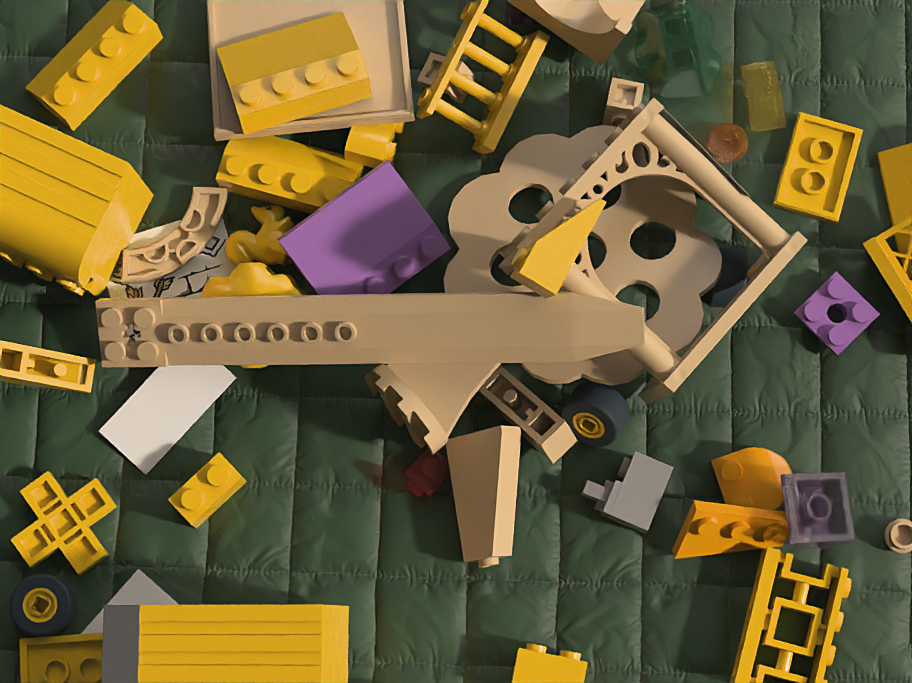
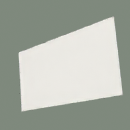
M223 365L158 367L99 432L146 475L236 377Z

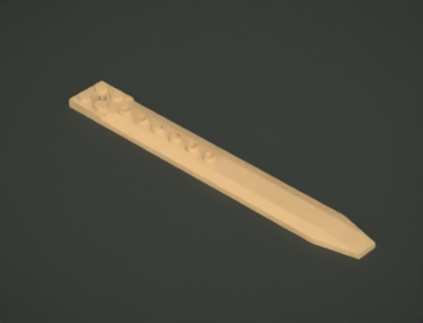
M558 291L556 295L547 299L536 292L100 298L95 301L102 367L578 362L645 345L644 307L574 291ZM129 324H132L134 330L141 333V336L136 337L135 341L130 339L126 333V330L129 329Z

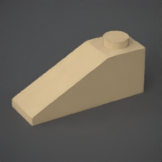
M502 366L495 370L478 390L512 426H519L521 428V435L552 464L578 441L563 418Z

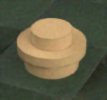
M896 519L887 525L884 539L892 551L897 553L912 551V522L910 520Z

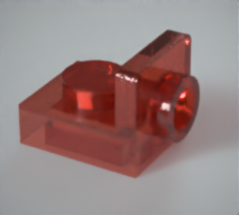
M427 447L414 464L404 471L403 477L407 480L404 486L418 498L424 494L430 499L450 475L448 460L438 451L431 455Z

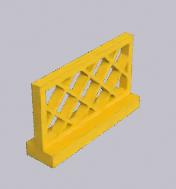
M911 215L880 235L872 237L864 242L863 245L912 322V280L906 274L909 261L912 260V231L904 230L912 224ZM896 233L911 235L907 255L893 252L886 239ZM896 257L905 258L903 267Z

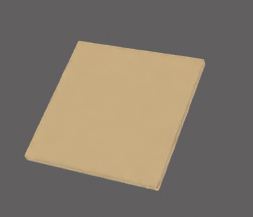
M206 0L213 123L216 141L415 121L403 0ZM343 11L364 60L370 78L372 97L244 135L216 48Z

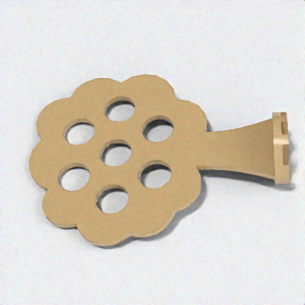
M609 125L589 127L571 138L556 134L534 135L518 142L506 154L499 173L482 175L464 185L453 199L448 214L450 235L459 251L448 263L444 276L445 293L534 292L523 284L513 287L502 285L495 281L491 275L492 262L497 255L511 243L526 225L532 230L538 224H525L515 220L509 213L510 200L522 189L535 187L548 192L555 205L563 197L559 189L572 175L578 180L586 172L582 167L584 162L595 151L601 155L608 148L604 141L617 127ZM636 144L632 150L633 160L637 166L646 167L648 162L645 159L644 149L641 144ZM623 152L621 154L622 163L619 167L615 165V169L619 173H624L627 170ZM657 164L661 168L667 167L666 165ZM640 176L620 183L622 189L620 198L613 206L601 211L589 236L599 239L607 251L605 260L594 271L602 284L614 296L628 285L641 284L653 289L659 296L660 305L656 314L647 320L645 325L679 355L689 349L701 334L704 312L700 297L716 285L721 275L722 255L717 243L708 234L693 228L697 217L695 191L692 188L667 177ZM649 222L665 224L672 229L676 236L675 247L668 255L660 259L649 260L641 258L634 253L629 243L631 235L637 227ZM626 350L578 362L521 363V366L532 377L549 384H567L584 377L596 383L617 385L628 383L646 371ZM502 363L379 364L364 379L374 396L378 392L380 393L390 416L399 426L405 423L413 441L420 448L427 444L431 455H433L448 442V436L470 400Z

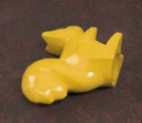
M277 205L262 208L251 207L252 213L262 224V227L256 235L247 230H238L232 233L224 249L228 261L237 266L240 263H251L254 260L266 265H291L292 260L277 240L293 227L294 223L291 221V218H284L283 208Z

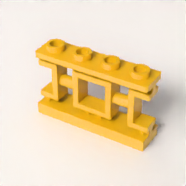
M771 547L762 549L730 683H763L764 675L793 683H806L807 677L789 673L793 654L808 658L813 657L815 645H817L809 683H828L823 677L826 666L832 665L836 647L831 645L834 632L840 631L844 613L839 610L842 598L846 599L851 588L852 580L847 578L849 569L834 567V565L830 564L823 565L819 580L790 572L794 554L783 553L781 550ZM779 563L781 566L778 578L796 582L792 601L776 596L772 599L770 609H767ZM831 578H833L823 624H821L824 609L805 604L809 587L828 590ZM781 607L811 615L804 647L773 639ZM763 630L765 632L761 645L780 650L776 667L774 669L763 665H756L754 677H751Z

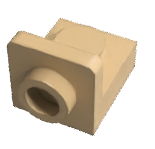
M430 53L417 79V82L422 87H431L446 56ZM459 60L455 70L474 81L475 75L463 61ZM448 82L443 92L459 104L463 103L468 94Z
M612 77L602 125L618 127L641 102L644 84Z

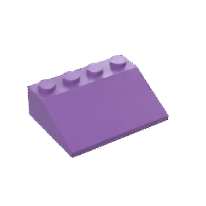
M385 160L277 239L315 295L390 294L451 249L434 221L388 160Z

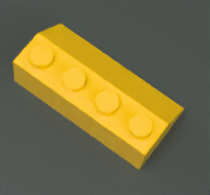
M109 0L25 89L74 131L163 39L158 25L133 3L127 0Z
M273 135L233 139L225 147L216 175V181L220 188H227L229 192L312 214L361 179L365 165L345 160V156L339 153Z

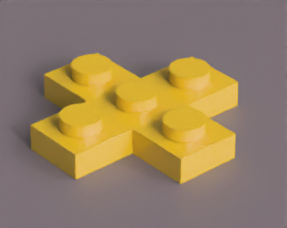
M47 471L20 491L39 518L10 539L29 567L34 568L54 552L61 549L77 574L82 575L109 555L90 529V526L117 508V505L97 478L68 497L52 473Z

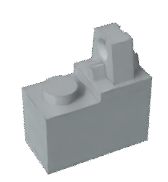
M635 451L631 459L625 457L617 476L623 478L622 482L606 480L604 486L587 480L581 495L597 502L594 509L600 511L601 516L645 534L650 527L674 467Z

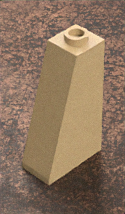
M497 426L450 438L446 443L464 562H478L479 568L499 565L498 558L512 556L521 445V428L519 426Z

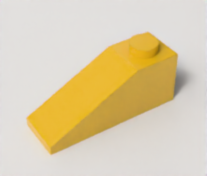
M601 198L529 244L526 248L522 246L512 260L511 265L515 268L510 277L546 299L556 295L603 210L606 201Z
M0 340V381L91 393L95 359Z

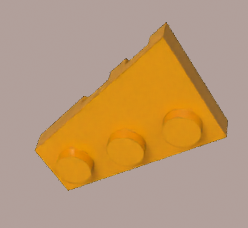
M694 500L672 549L674 558L680 559L763 549L766 547L783 546L794 520L790 519V512L787 513L786 511Z

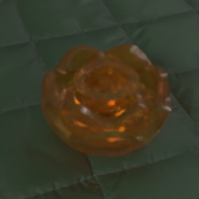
M730 122L721 123L710 131L707 139V149L721 163L738 161L744 157L747 151L748 137L744 129L739 125ZM725 140H730L731 144H726Z

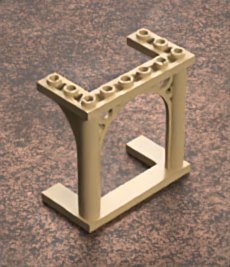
M655 98L646 106L640 102L604 141L608 148L601 155L595 151L584 162L582 167L586 172L578 180L572 175L559 189L563 197L555 205L549 200L535 215L540 220L539 223L532 230L526 225L500 253L505 259L498 266L509 275L515 268L511 265L512 260L522 246L526 248L529 244L567 220L562 219L564 216L571 217L576 214L577 211L574 209L581 210L596 200L602 199L616 185L640 176L667 177L692 188L763 254L747 271L749 281L681 357L646 325L645 345L625 349L654 376L638 394L646 404L668 396L677 390L808 241L798 231L789 235L658 114L664 106ZM636 144H642L648 150L649 162L646 167L637 166L633 160L632 150ZM623 152L627 170L624 173H619L616 171L615 165L619 167L622 163L621 154ZM658 152L663 155L660 160H664L669 164L667 167L661 168L657 165ZM604 172L606 174V180L600 177ZM595 185L601 187V194H596L593 191ZM586 194L589 199H581V197ZM587 237L579 252L581 256L579 264L573 263L559 291H574L620 302L608 291L595 273L589 256Z

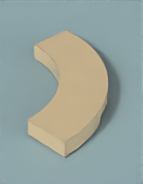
M193 187L192 198L187 212L180 221V225L169 236L141 248L123 249L120 282L122 284H139L154 281L176 272L191 262L207 246L219 227L226 206L227 188Z

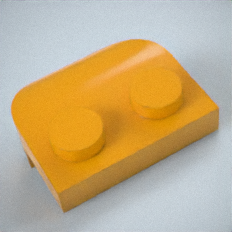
M751 447L711 460L725 504L770 510H780L785 505L786 500L784 501V499H787L785 482L787 485L793 484V475L790 466L782 456L766 448Z

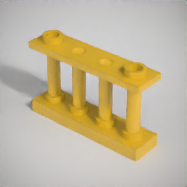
M489 0L470 1L465 6L460 16V19L464 21L431 87L425 88L417 102L420 109L416 117L424 119L436 111L474 134L473 138L476 139L472 149L481 155L494 152L550 36L540 30L522 37L483 13ZM477 25L516 48L515 52L518 55L513 64L507 65L469 42ZM462 54L467 55L502 76L501 80L504 84L500 92L494 94L457 72L455 68ZM448 82L488 105L487 109L490 112L485 121L479 122L440 99Z

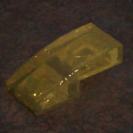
M774 61L741 65L744 98L748 101L751 132L787 127Z

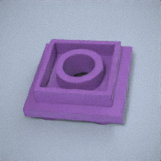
M837 272L793 313L836 356L880 315ZM828 308H839L844 314L843 322H832L827 316Z

